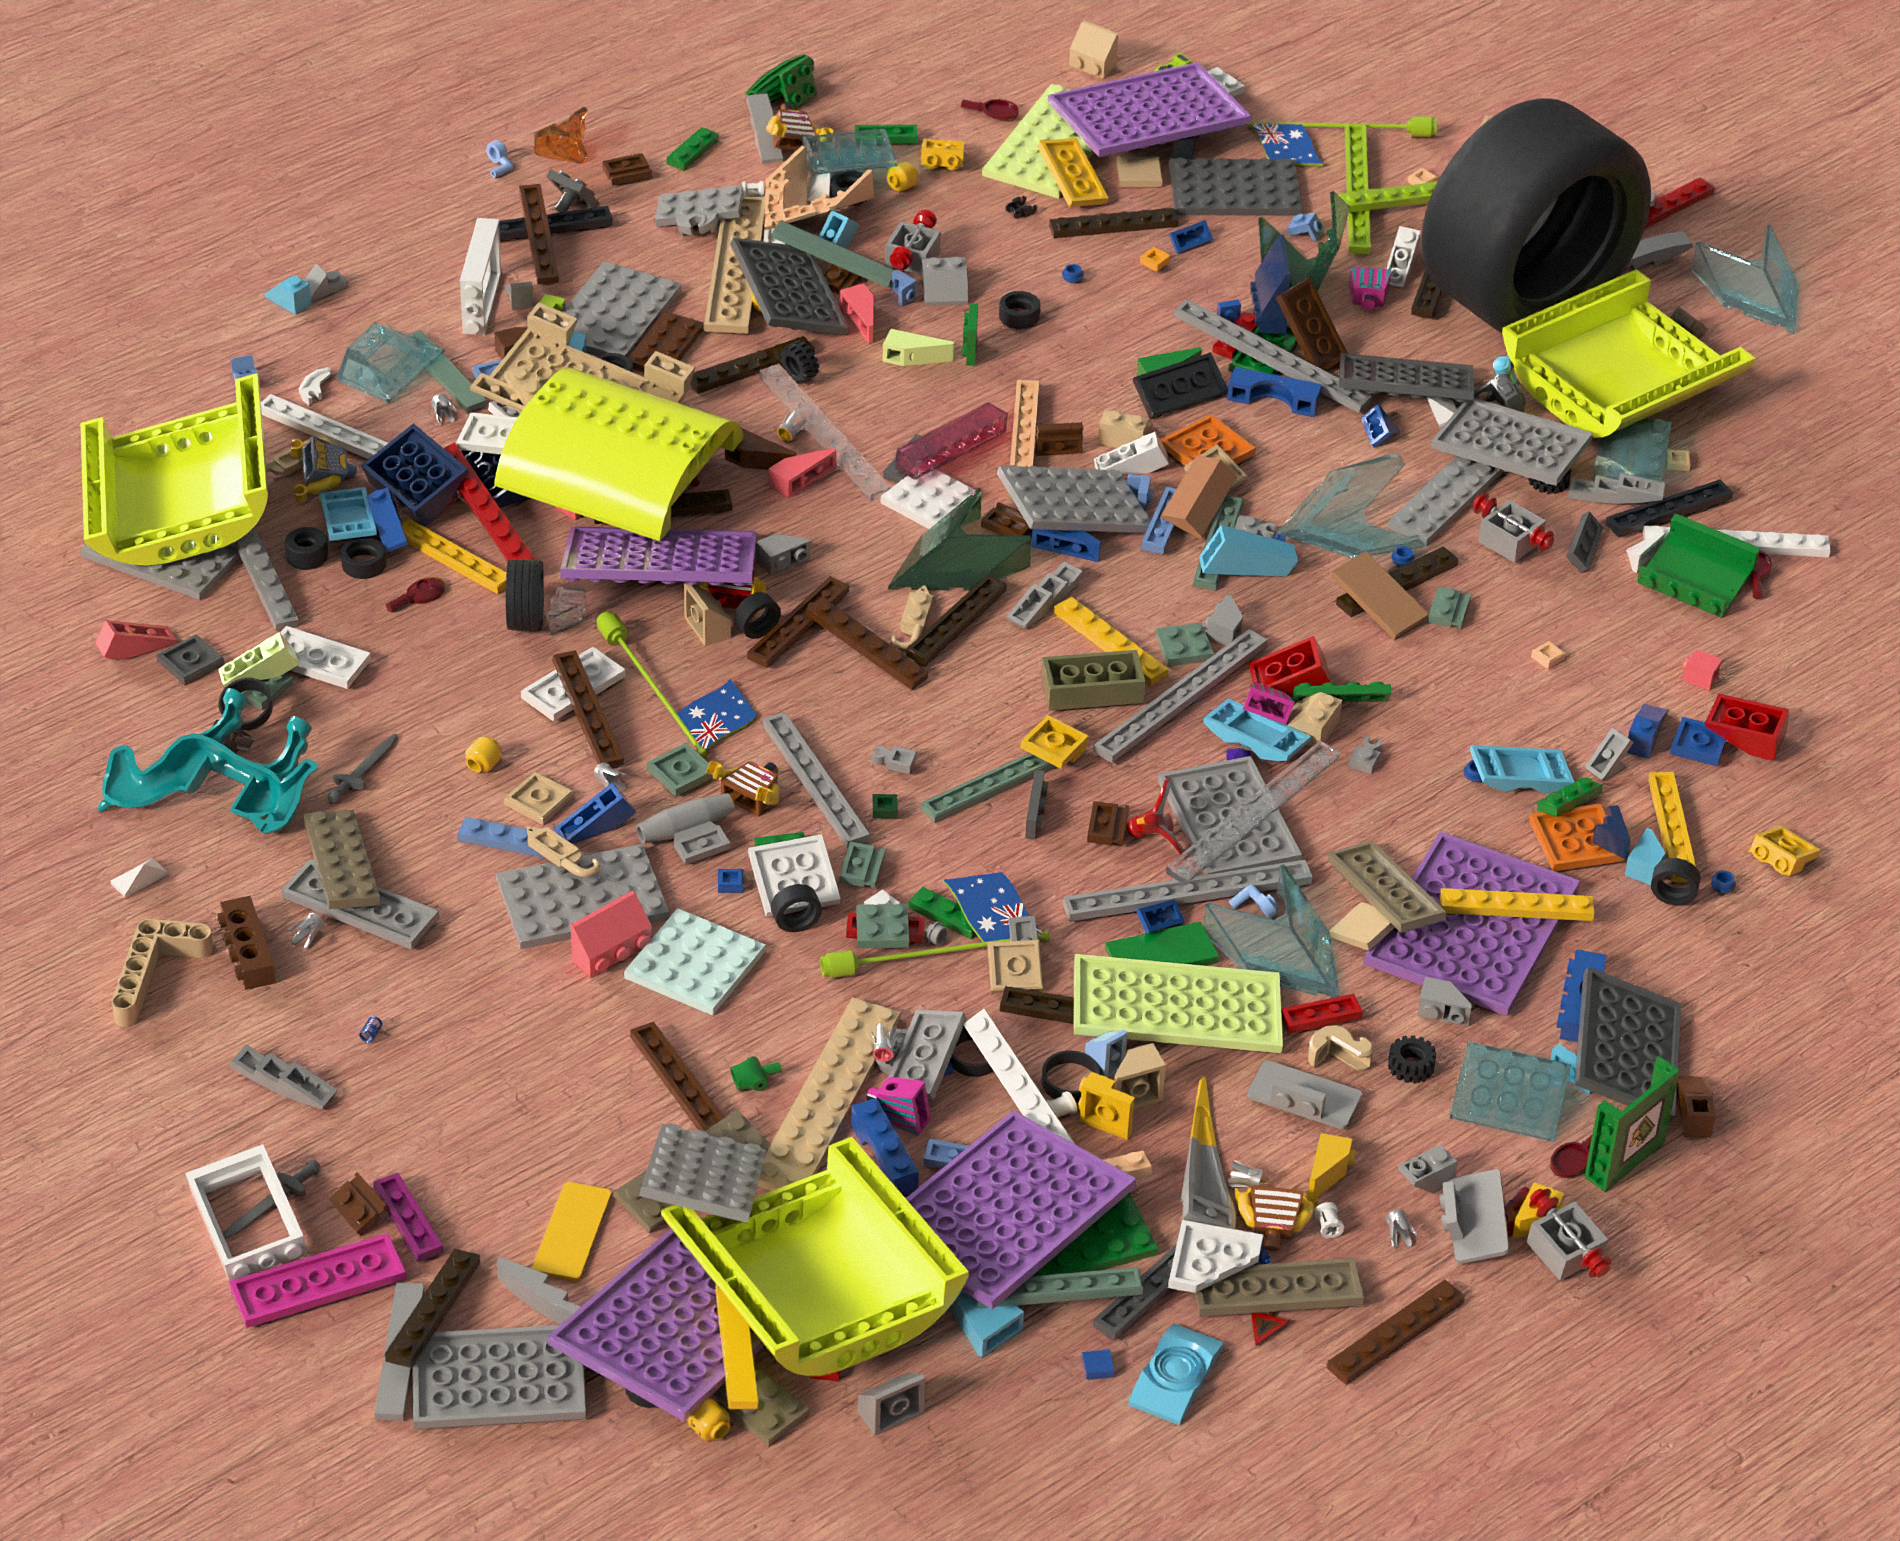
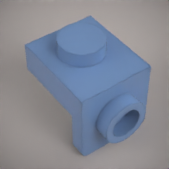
M1315 212L1294 216L1287 230L1290 236L1309 232L1312 240L1317 241L1324 228L1323 223Z
M897 269L892 273L891 291L899 295L898 304L903 307L916 298L917 280Z
M252 355L230 359L234 381L235 379L256 373L259 376L258 371L255 369Z
M1129 474L1127 485L1134 495L1138 496L1139 504L1146 511L1148 502L1152 503L1154 489H1150L1151 477Z

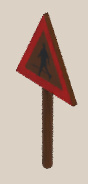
M1276 1311L1270 1312L1269 1315L1251 1313L1255 1345H1259L1290 1323V1321L1274 1317Z

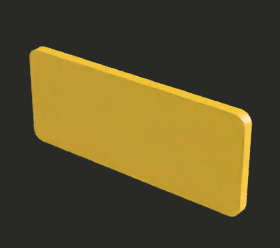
M566 1182L563 1185L535 1258L534 1270L545 1273L549 1277L570 1281H579L581 1279L611 1198V1191L609 1189L573 1182Z

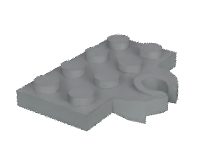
M727 186L724 188H708L698 191L688 190L680 193L659 195L655 216L656 226L677 225L682 236L686 234L692 235V227L698 225L700 234L707 231L713 233L718 226L719 220L740 218L744 195L743 187Z
M916 1010L909 1029H897L895 1038H898L893 1047V1058L887 1062L876 1060L880 1070L889 1077L924 1081L928 1100H934L963 1029V1024L967 1019L964 1012Z

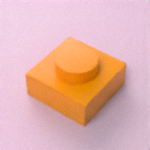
M1153 247L1140 257V264L1158 272L1170 263L1171 255Z

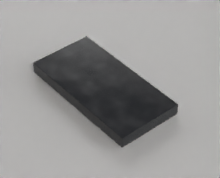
M1211 352L1136 376L1132 379L1150 419L1228 393V388Z

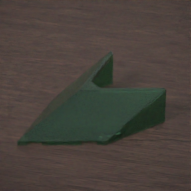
M1335 191L1330 192L1333 229L1327 230L1329 237L1326 243H1318V254L1316 257L1306 260L1284 238L1291 274L1290 288L1310 277L1318 292L1340 248L1350 206ZM1259 217L1262 263L1275 240L1281 234L1263 217Z
M978 488L920 536L888 585V589H897L898 586L911 587V590H918L925 585L927 590H949V587H964V591H970L987 575L1000 580L1030 567L1032 538L1025 535L966 534L960 527L981 519L982 490Z

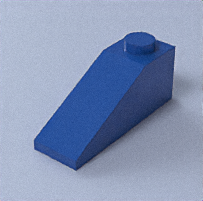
M379 489L367 495L368 504L386 553L408 545L398 509L389 489Z
M1033 529L1032 531L1033 548L1095 562L1100 560L1101 542L1085 531Z
M1647 704L1642 706L1629 730L1628 738L1634 743L1627 753L1649 759L1668 710Z
M612 782L557 825L554 830L565 840L574 844L617 828L634 815L636 811L626 796Z

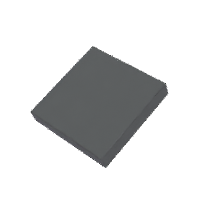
M194 635L156 655L157 661L184 685L225 665L224 658L198 635Z

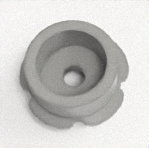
M941 922L929 925L925 933L928 944L941 946L946 941L949 930Z

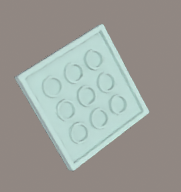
M677 908L653 936L651 942L642 949L625 969L624 978L713 1016L766 952V945Z

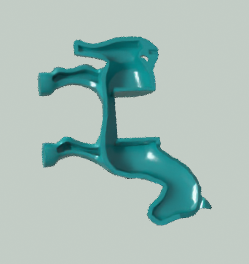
M227 688L223 697L225 710L218 723L203 733H193L179 737L166 749L158 761L145 770L141 771L137 766L134 751L129 746L123 745L114 748L109 754L103 779L102 793L104 800L100 802L97 810L103 812L113 805L123 808L142 807L177 791L188 794L194 793L204 782L210 770H213L244 784L243 789L230 808L233 814L252 821L262 833L272 834L286 828L293 820L300 803L305 781L310 774L318 769V764L309 759L303 760L298 765L301 755L307 751L309 743L306 738L309 736L312 727L303 719L292 716L286 726L289 734L282 754L273 763L267 765L248 761L221 744L228 735L242 726L241 711L245 709L248 703V699L242 693Z

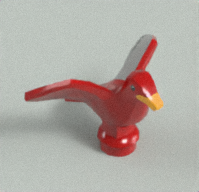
M1166 778L1155 806L1146 813L1130 819L1127 823V831L1134 838H1143L1149 833H1160L1174 846L1180 856L1185 859L1187 857L1185 851L1171 833L1174 828L1170 813H1163L1171 785V779Z

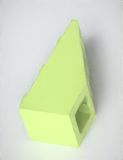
M891 329L883 343V362L911 366L952 362L954 360V342Z
M279 632L218 670L222 683L226 687L233 681L241 678L264 680L280 677L298 666L299 661L295 649Z

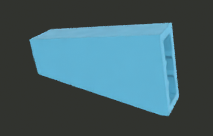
M1224 525L1218 528L1199 556L1203 573L1222 575L1287 576L1298 561L1294 544Z
M961 1291L949 1307L981 1358L1023 1330L1024 1312L1016 1305L995 1307L993 1310L991 1308H977L976 1300Z

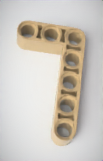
M145 919L138 924L112 998L114 1021L118 1026L130 1027L137 1022L160 954L192 958H205L212 954V932L208 925L159 919Z

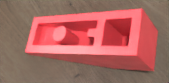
M863 283L840 290V308L870 344L873 343V303H875V296Z
M830 448L781 460L769 468V487L789 499L836 468V449Z
M105 620L95 644L105 658L128 659L175 645L177 639L168 626Z

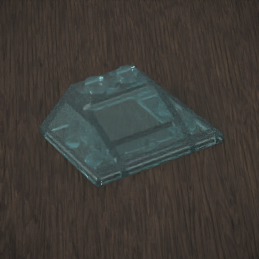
M375 322L347 347L337 375V381L390 403L445 352V349L394 326Z

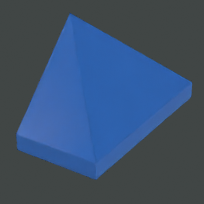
M1206 220L1169 233L1176 254L1213 240Z
M1379 404L1361 417L1370 443L1374 448L1399 432V429Z
M1175 899L1136 910L1146 934L1185 922Z

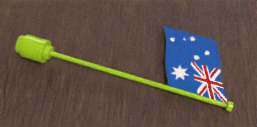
M1411 116V120H1407V124H1366V128L1407 129V133H1411V137H1431V135H1436L1437 119H1432L1431 116ZM1251 120L1248 128L1253 127L1260 138L1267 159H1294L1295 166H1323L1304 127L1345 128V123L1252 122Z
M606 611L598 616L597 628L605 640L612 646L622 645L698 750L697 753L703 758L708 756L707 749L719 740L745 728L757 718V714L731 679L717 690L694 700L676 713L625 643L629 632L618 615L611 611Z
M1002 872L943 880V883L955 896L968 924L980 938L981 943L858 959L857 954L853 955L851 950L826 953V956L820 957L821 973L823 977L829 976L830 979L855 975V970L859 969V964L987 947L988 942L1011 941L1008 918L1029 916L1015 887ZM1036 925L1037 939H1043L1044 942L1050 941L1049 932H1041Z

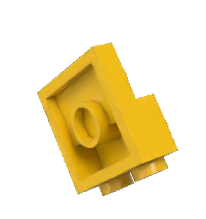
M923 139L921 165H925L929 169L946 166V169L957 170L959 167H963L965 141Z
M1047 715L1021 740L1020 748L1062 769L1069 761L1074 763L1086 751L1088 735Z
M1781 825L1756 834L1749 850L1759 861L1771 864L1776 871L1786 876L1801 872L1805 863L1817 859L1821 849Z
M1091 1072L1088 1077H1083L1079 1086V1091L1081 1092V1098L1078 1103V1110H1080L1079 1122L1128 1140L1132 1134L1135 1097L1115 1090V1081L1105 1076Z

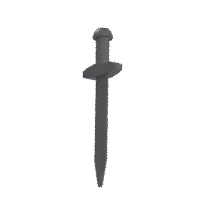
M393 734L380 743L350 775L335 774L333 780L339 786L335 790H330L328 800L336 804L342 800V796L349 789H364L366 785L360 777L391 747L397 734Z
M310 1160L293 1177L285 1173H278L277 1177L285 1195L292 1193L304 1196L306 1191L301 1183L311 1175H317L320 1171V1165L317 1161ZM268 1195L236 1220L223 1233L224 1239L241 1231L275 1204L272 1195Z

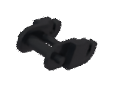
M1019 196L1012 199V202L1006 205L1005 210L1013 212L1014 218L1018 219L1034 214L1038 206L1034 204L1033 207L1031 205L1022 207L1026 203L1027 198L1022 196L1021 199Z

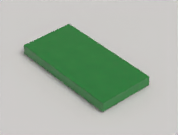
M1287 325L1286 334L1260 333L1259 326L1253 332V334L1289 353H1292L1299 344L1290 325ZM1241 351L1233 358L1228 368V371L1231 372L1234 371L1235 367L1276 375L1278 372L1274 368Z
M1201 921L1105 942V950L1109 957L1201 966L1218 963L1219 955Z

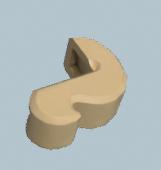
M1336 1025L1325 1026L1312 1035L1309 1042L1308 1060L1316 1068L1330 1053L1358 1071L1366 1070L1372 1064L1374 1046L1365 1037H1361L1360 1041H1355L1351 1032L1343 1027Z

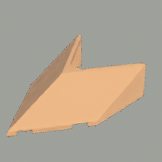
M801 146L766 179L765 230L775 228L781 221L790 224L873 199L872 170L868 169L846 192L839 190L837 197L829 198L828 194L824 193L819 199L811 201V205H807L808 169L806 149L804 146Z

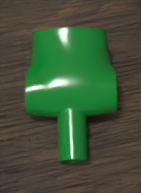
M755 1056L749 1057L742 1063L730 1067L731 1075L738 1091L745 1089L762 1091L768 1086L767 1076L782 1072L779 1062L762 1066L759 1059Z

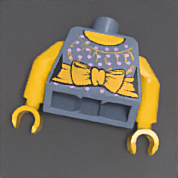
M312 436L305 443L300 439H294L291 443V455L293 457H301L303 455L304 480L306 484H309L307 487L303 484H297L294 487V494H297L295 496L297 502H304L307 499L308 493L315 494L338 487L346 477L354 478L357 473V466L347 463L346 450L333 444L327 438Z

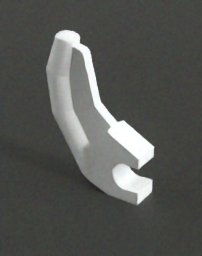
M329 367L315 370L307 375L300 385V396L307 405H312V398H317L319 401L322 400L320 384L331 376V369Z

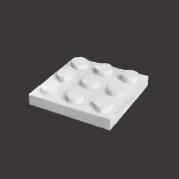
M923 463L881 496V504L935 532L976 500L977 491Z
M822 834L750 847L748 849L766 918L773 916L771 902L774 896L781 889L795 884H804L813 888L822 907L840 904L841 898ZM809 902L795 903L789 906L783 914L803 911Z

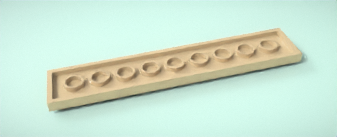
M743 196L740 218L720 220L704 331L748 334L753 292L730 243L733 237L762 241L765 197Z
M856 998L851 999L765 1154L758 1187L773 1191L817 1174L828 1154L829 1145L834 1143L852 1109V1105L855 1104L877 1063L873 1057L875 1046L871 1032L874 1033L877 1043V1026L879 1023H882L884 1038L889 1035L888 1031H891L892 1027L897 1026L900 1021V1011Z

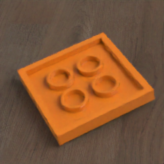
M1212 414L1160 439L1166 452L1184 466L1194 460L1197 455H1202L1217 444L1236 464L1254 456L1256 451L1253 445Z
M1601 804L1575 807L1558 817L1543 812L1530 814L1529 822L1552 871L1624 861V858L1594 844L1592 841L1595 825L1603 824V819L1606 816Z

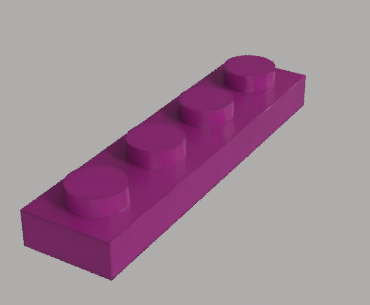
M397 1172L374 1181L373 1187L375 1192L391 1209L388 1213L417 1261L421 1262L443 1253L441 1241L399 1173Z

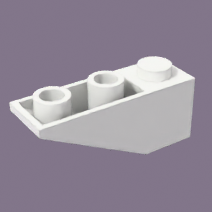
M1399 226L1387 269L1392 270L1390 286L1404 288L1421 244L1419 230Z
M1155 432L1094 458L1095 469H1114L1120 471L1121 474L1150 473L1169 465L1166 449Z

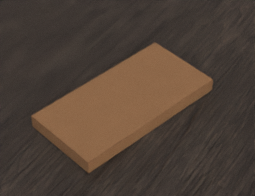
M1367 551L1332 571L1331 577L1393 639L1420 624L1429 615Z

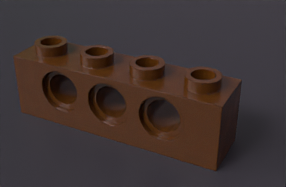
M251 896L220 902L221 913H217L220 928H225L223 936L226 946L231 945L229 955L231 962H236L237 964L234 966L237 981L242 980L245 990L275 984L274 964Z

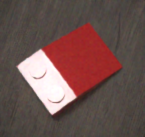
M1314 636L1248 663L1252 682L1274 688L1287 695H1292L1295 686L1302 683H1310L1312 686H1322L1324 683H1331L1325 655Z
M1718 693L1706 719L1705 727L1750 756L1774 761L1787 732L1789 709Z

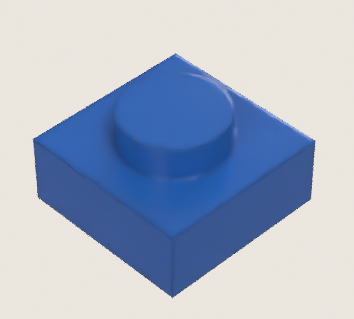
M1239 299L1218 302L1217 315L1234 323L1241 314Z

